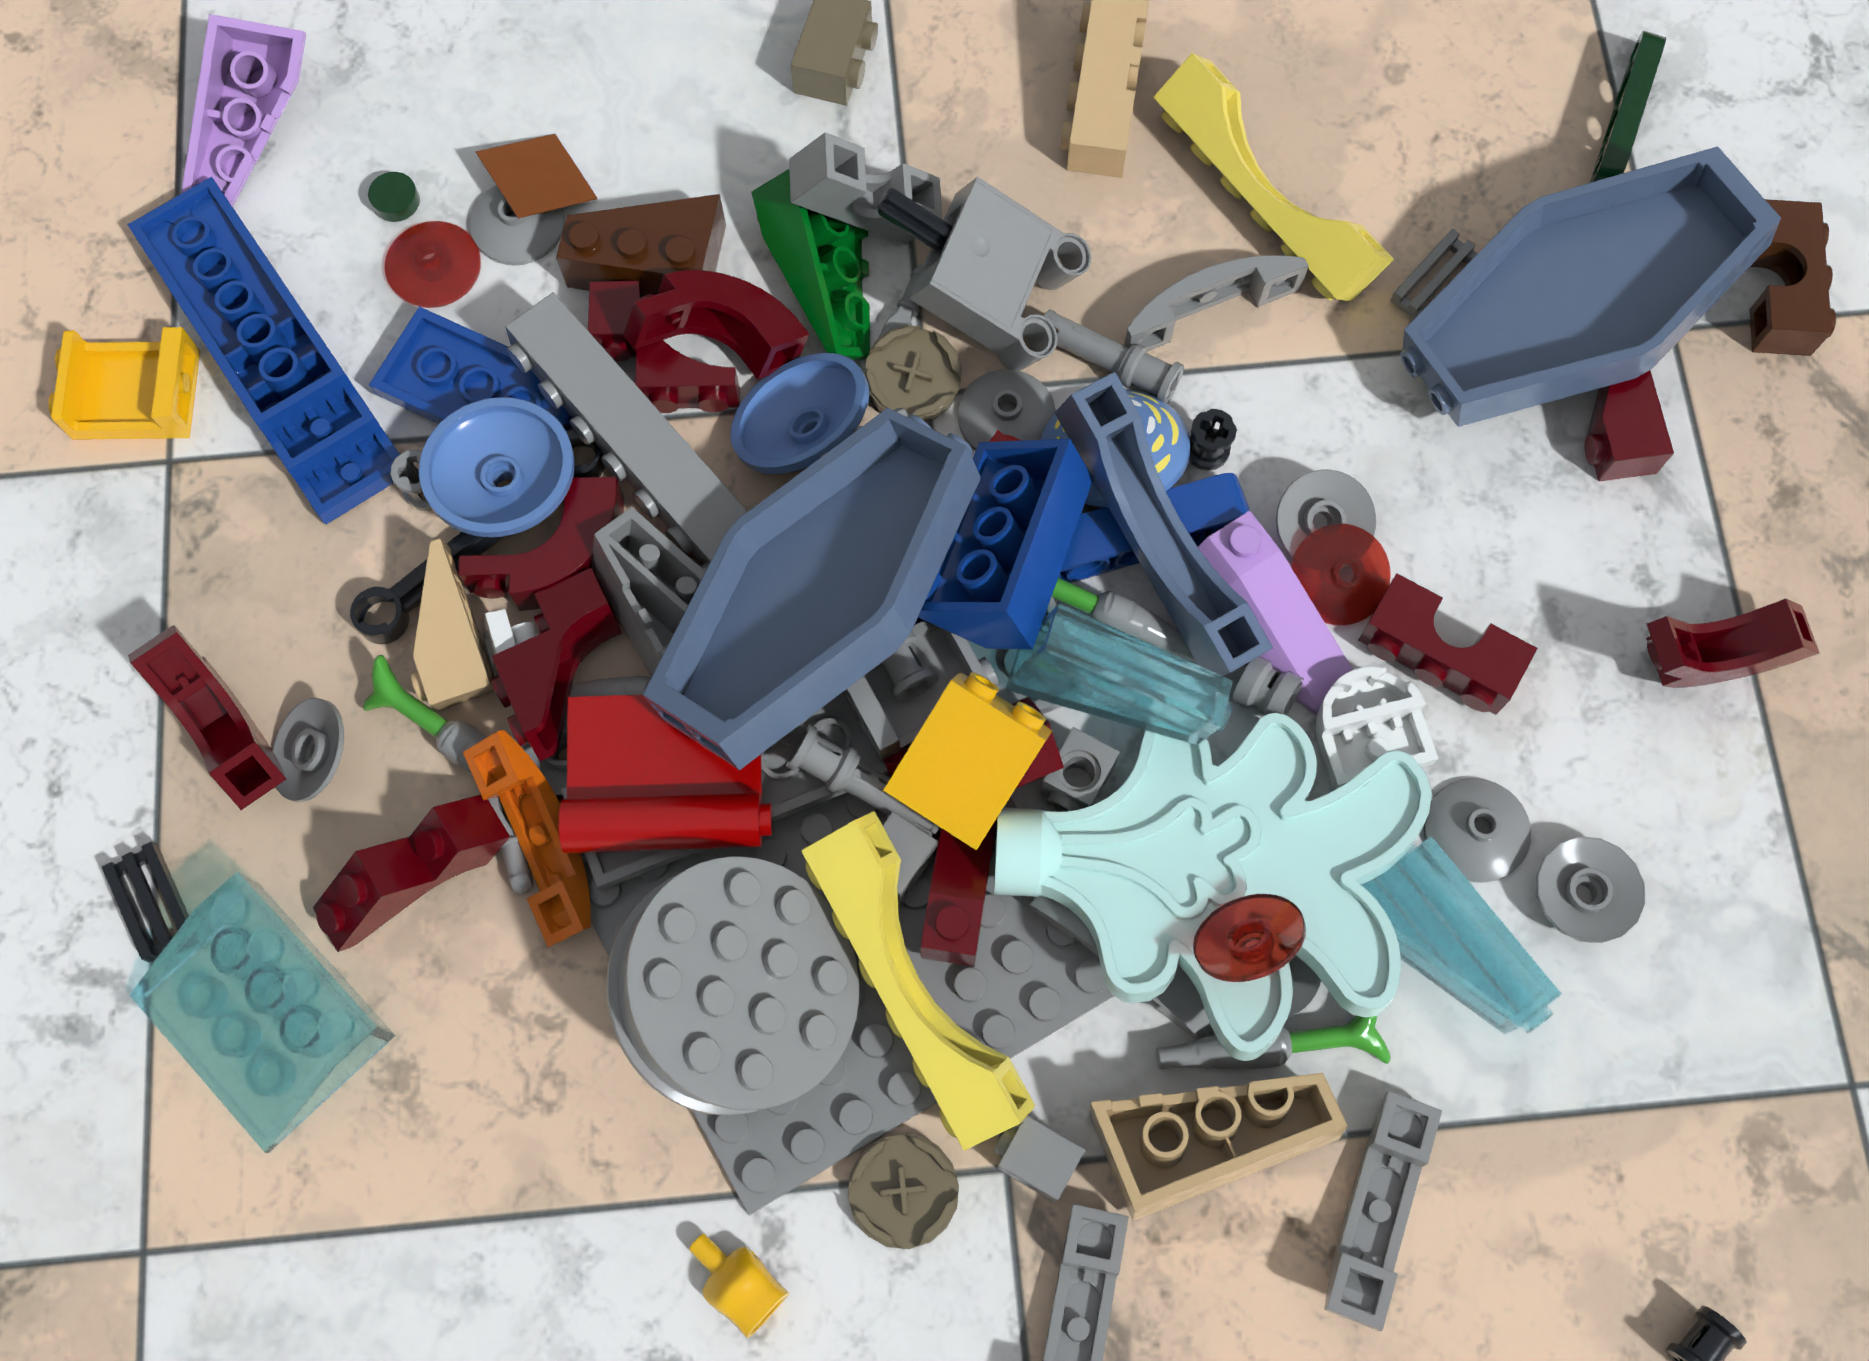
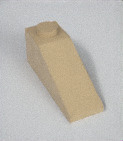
M441 538L430 541L413 651V659L417 671L410 673L411 681L421 702L428 700L429 706L439 711L495 692L491 682L494 676L463 584L458 575L451 549Z

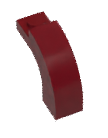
M684 270L664 274L657 295L648 294L634 302L623 334L634 350L682 334H698L711 337L724 343L737 353L757 380L769 376L782 365L799 358L810 336L796 316L768 292L740 278L704 270Z
M573 478L569 491L565 496L564 512L557 530L545 543L531 551L513 555L459 556L458 575L469 592L479 597L490 599L501 598L505 595V592H509L520 611L540 609L534 593L584 570L592 569L594 534L624 513V495L617 478Z
M1786 598L1754 611L1715 622L1690 624L1665 616L1647 623L1651 635L1646 638L1648 653L1664 687H1696L1734 680L1776 669L1820 653L1803 606Z
M175 625L128 655L133 667L165 702L189 733L204 759L210 776L240 810H243L286 780V776L274 752L242 704L207 659L198 654Z

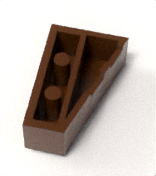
M720 194L567 215L556 255L566 286L568 288L589 291L590 282L639 281L643 296L648 294L657 295L664 274L684 270L716 272L726 228Z

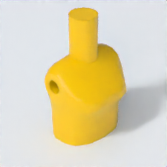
M705 1233L700 1235L689 1247V1251L711 1272L702 1289L703 1297L713 1308L728 1318L746 1338L751 1337L789 1295V1292L770 1274L761 1259L748 1247H739L726 1256Z

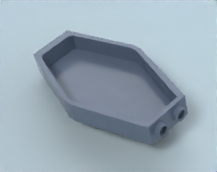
M1718 146L1540 197L1524 206L1404 329L1403 351L1400 353L1402 363L1412 377L1420 376L1429 388L1428 395L1435 409L1441 415L1448 413L1458 427L1635 379L1653 369L1771 245L1781 217Z
M886 408L741 516L724 535L643 693V696L662 719L736 769L741 770L894 654L908 638L981 479L972 458L973 450L969 444L956 434L949 433L945 436L931 429L923 419L916 415L910 414L906 417L890 408Z

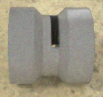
M1259 656L1250 661L1235 688L1232 700L1246 708L1256 706L1263 710L1264 715L1279 713L1287 716L1300 692L1304 678L1291 671L1281 673L1273 669L1271 661Z

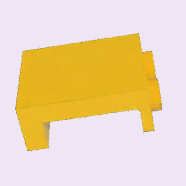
M162 327L161 342L91 343L86 342L75 330H64L61 348H58L55 354L57 379L55 392L50 394L48 401L50 416L72 440L190 438L201 350L182 327Z
M959 672L950 680L883 791L977 850L1052 730L1043 725L1046 718L1031 706L1022 702H1017L1016 706H1013L996 695L999 691L998 687L987 678L971 672L969 676Z

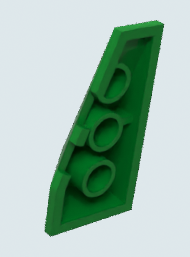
M788 169L751 191L762 237L826 352L840 354L851 360L867 359L870 351V305L863 297L862 279L869 276V262L862 258V240L868 237V231L791 203L790 170Z

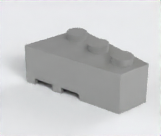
M631 507L594 534L592 571L652 677L706 571Z

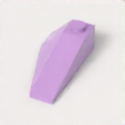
M209 14L181 194L212 176L231 206H234L299 82L306 41V33L304 31Z
M1249 510L1207 537L1198 548L1219 575L1250 606L1273 649L1260 656L1271 661L1273 669L1281 673L1291 671L1304 678L1295 701L1317 716L1319 707L1330 688L1341 676L1352 671L1353 668L1282 551Z

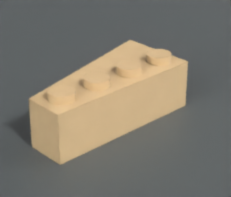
M1324 1073L1252 1081L1247 1085L1223 1088L1211 1086L1197 1088L1196 1091L1168 1095H1162V1093L1140 1095L1136 1099L1112 1102L1111 1099L1090 1102L1091 1121L1132 1221L1337 1141L1348 1127Z

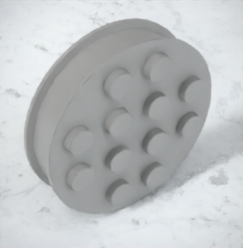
M724 857L699 863L664 881L648 892L633 907L622 923L610 953L606 981L607 1004L614 1033L621 1049L630 1064L653 1089L676 1104L693 1111L712 1115H740L790 1102L810 1091L830 1073L845 1051L854 1029L859 1005V975L852 944L849 939L844 938L837 930L832 918L833 909L826 898L804 878L776 863L751 857Z

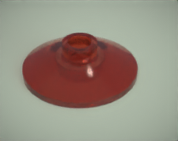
M429 221L408 228L394 240L385 258V275L395 294L411 305L424 308L446 306L462 298L476 283L481 269L480 252L471 235L461 227L443 221ZM435 253L433 257L423 259L426 255Z
M1332 524L1313 531L1299 544L1291 561V568L1323 621L1330 625H1350L1368 618L1374 613L1390 585V564L1384 548L1369 532L1350 524ZM1343 564H1347L1353 569V579L1349 583L1344 582L1339 576V570Z
M1273 894L1243 896L1220 906L1201 923L1194 937V955L1201 969L1216 979L1227 982L1256 980L1276 972L1295 957L1305 940V920L1300 909L1284 897Z

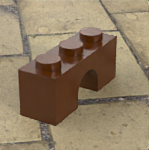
M1765 199L1781 217L1771 245L1750 267L1766 268L1777 273L1784 281L1785 286L1769 285L1749 309L1752 352L1811 356L1833 334L1836 325V313L1833 308H1830L1829 299L1833 272L1831 266L1827 265L1825 249L1829 238V226L1823 222L1822 203Z

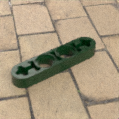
M1644 30L1641 32L1628 61L1590 183L1624 173L1663 53L1666 37Z

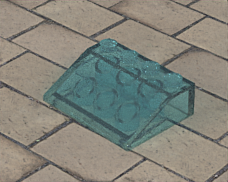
M238 871L193 910L129 995L265 1153L271 1152L396 1036L265 889Z

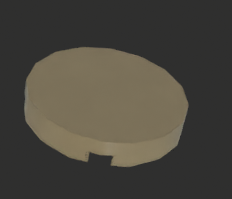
M911 325L892 329L875 341L866 359L864 375L869 385V399L880 412L886 408L892 410L903 408L908 415H916L925 422L934 420L951 407L959 393L962 367L956 349L943 335L934 330L932 333L921 329V326Z
M897 1134L875 1141L860 1154L849 1176L848 1200L854 1220L868 1237L889 1248L912 1249L930 1243L947 1229L957 1209L959 1184L953 1163L938 1145L919 1135Z

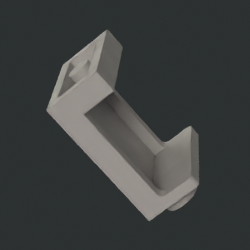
M924 620L914 625L912 632L917 641L915 647L928 669H934L939 677L938 681L931 688L912 699L897 701L892 693L895 686L885 667L880 663L844 691L881 763L884 762L883 759L911 746L950 680L959 672L966 676L974 672L987 678L996 686L999 685L998 678L990 662L985 656L977 659L968 643L970 642L969 640Z

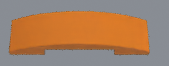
M505 730L497 731L463 751V755L483 800L499 796L513 831L518 838L520 847L540 892L526 899L549 948L591 927L590 893L581 853H563L559 840L560 802L548 781L530 756Z

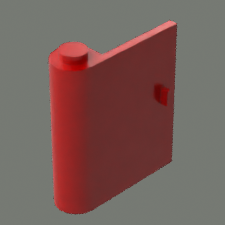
M643 694L568 697L567 799L561 800L559 808V840L563 853L762 847V837L772 836V804L762 803V754L741 770L736 769L666 723Z

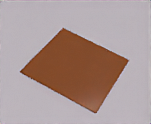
M556 134L475 151L518 219L598 199Z

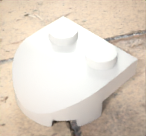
M1371 666L1354 669L1344 674L1330 688L1319 707L1315 731L1334 790L1349 782L1388 751L1398 750L1406 752L1416 760L1421 768L1433 765L1439 759L1421 711L1426 702L1412 682L1408 681L1405 683L1398 677L1386 673V668Z

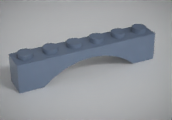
M1116 372L1071 394L1055 411V415L1094 478L1093 481L1208 683L1233 672L1273 649L1247 601L1233 590L1212 567L1180 520L1156 470L1146 440L1142 418Z

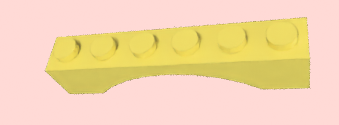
M1191 53L1153 97L1164 109L1161 113L1163 120L1176 132L1181 134L1184 131L1194 142L1190 146L1192 152L1206 165L1211 166L1214 164L1223 174L1220 182L1225 189L1238 199L1244 197L1254 208L1250 212L1254 221L1269 233L1274 230L1284 241L1280 246L1286 256L1305 258L1309 265L1308 269L1315 275L1311 282L1325 298L1330 301L1335 298L1352 302L1394 260L1363 225L1314 216L1293 204L1271 184L1258 166L1248 144L1241 115L1240 92L1211 60Z
M875 811L855 819L801 850L806 859V871L811 882L818 889L823 890L833 909L832 918L837 930L844 938L850 940L860 959L859 968L864 980L869 986L876 988L886 1007V1018L890 1028L898 1037L903 1038L913 1057V1068L917 1078L925 1087L930 1088L940 1106V1118L946 1131L952 1137L957 1138L963 1151L1020 1124L1033 1110L1035 1104L1009 1056L982 1044L957 1026L935 1003L916 973L905 947L898 914L897 885L901 859Z

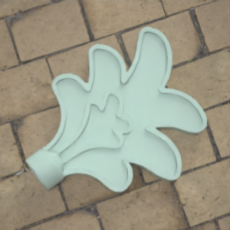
M1271 713L1261 717L1239 748L1219 766L1212 764L1209 743L1197 727L1183 719L1170 716L1157 717L1146 727L1139 756L1130 776L1108 798L1092 806L1066 812L1042 811V809L1026 808L1002 809L997 817L994 895L1033 897L1040 895L1053 899L1070 909L1085 924L1095 941L1106 986L1115 997L1123 1002H1146L1164 993L1174 979L1178 964L1195 985L1210 1025L1227 1053L1238 1060H1254L1266 1052L1275 1042L1291 1009L1293 998L1292 976L1284 948L1304 961L1317 974L1338 1004L1349 1013L1365 1018L1379 1016L1390 1005L1396 995L1400 980L1401 956L1399 944L1386 912L1361 884L1371 881L1386 872L1410 849L1429 814L1432 791L1427 774L1416 760L1406 752L1395 750L1381 755L1343 786L1329 794L1306 801L1316 777V755L1308 735L1291 717L1279 713Z

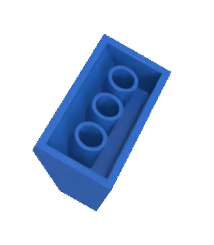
M1070 438L978 443L973 461L981 479L920 611L919 618L984 648L1033 650L1094 479Z

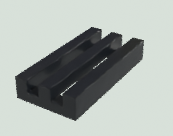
M153 842L141 846L142 851L136 854L129 852L121 856L123 861L117 864L110 862L102 866V870L141 960L148 963L198 937L160 848ZM147 863L152 870L179 932L171 936L141 868V866ZM126 874H129L158 940L156 945L153 944L124 877Z

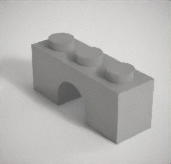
M826 132L789 158L791 203L903 244H907L915 239V237L883 218L877 212L878 203L889 188L896 189L942 219L940 178L902 163L892 171L884 174L868 175L866 174L865 148Z

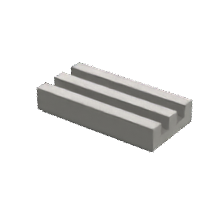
M1451 229L1397 288L1390 301L1415 319L1423 310L1421 307L1463 261L1469 263L1478 254L1473 251L1475 244L1469 240L1462 243L1458 240L1460 234ZM1449 250L1454 253L1452 258L1412 301L1407 298Z

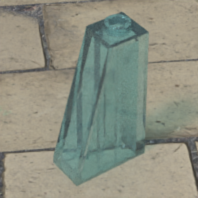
M1061 603L1043 619L1033 650H1017L1006 689L1018 694L1195 745L1201 743L1215 731H1222L1232 713V703L1228 702L1233 683L1232 680Z
M1432 836L1401 858L1386 872L1364 886L1378 901L1390 919L1397 936L1401 960L1503 1034L1522 1027L1526 1033H1529L1554 1014L1547 1005L1558 998L1561 992Z

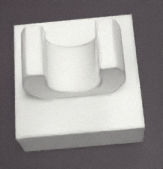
M505 609L485 613L481 632L494 678L499 677V673L492 659L493 655L538 635L534 622H524L511 627Z

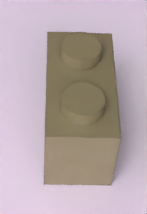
M813 0L790 64L795 94L847 106L853 88L859 89L861 87L865 73V61H863L866 50L873 51L877 40L878 23L872 22L871 1Z

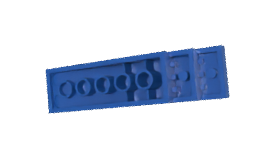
M212 176L127 224L247 411L266 436L278 457L325 525L394 483L390 475L391 466L395 458L400 455Z

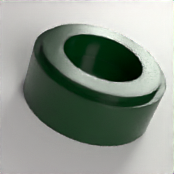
M384 173L378 176L369 187V201L376 214L386 221H403L412 216L418 209L420 203L418 190L412 179L404 173Z

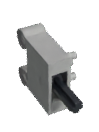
M978 176L955 194L944 220L894 188H889L883 194L877 206L879 215L931 247L910 294V300L997 353L1001 363L1014 371L1023 370L1053 353L1058 341L1057 332L1053 324L1041 315H1029L1026 318L1021 317L1035 282L1047 290H1057L1088 270L1092 257L1090 248L1084 239L1074 233L1064 234ZM1023 337L1028 341L1030 349L1025 345Z

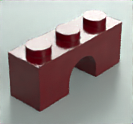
M1396 573L1358 641L1367 645L1368 650L1376 657L1389 662L1397 661L1414 670V675L1422 682L1434 687L1443 686L1460 695L1462 702L1476 711L1491 712L1497 715L1511 700L1538 648L1492 623L1488 625L1473 646L1460 648L1447 644L1439 637L1434 627V615L1443 597Z

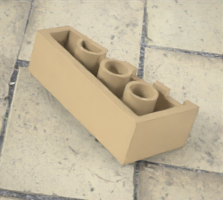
M1092 0L1091 4L1083 3L1079 32L1086 33L1085 43L1077 42L1073 71L1080 72L1079 82L1070 81L1066 110L1074 111L1073 122L1064 121L1060 150L1069 151L1068 171L1119 178L1123 176L1150 0Z

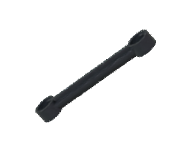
M574 430L566 431L572 448L585 446L593 449L595 452V457L589 466L586 463L575 466L573 478L600 477L605 468L601 457L604 456L601 449L595 442L586 445ZM460 532L447 543L451 549L457 570L459 571V556L482 555L503 537H479ZM427 559L390 589L371 587L362 591L354 599L350 609V617L353 625L368 641L375 644H389L398 640L405 633L409 625V612L421 603ZM380 602L396 604V615L389 625L386 622L380 625H370L364 621L367 611L373 605Z

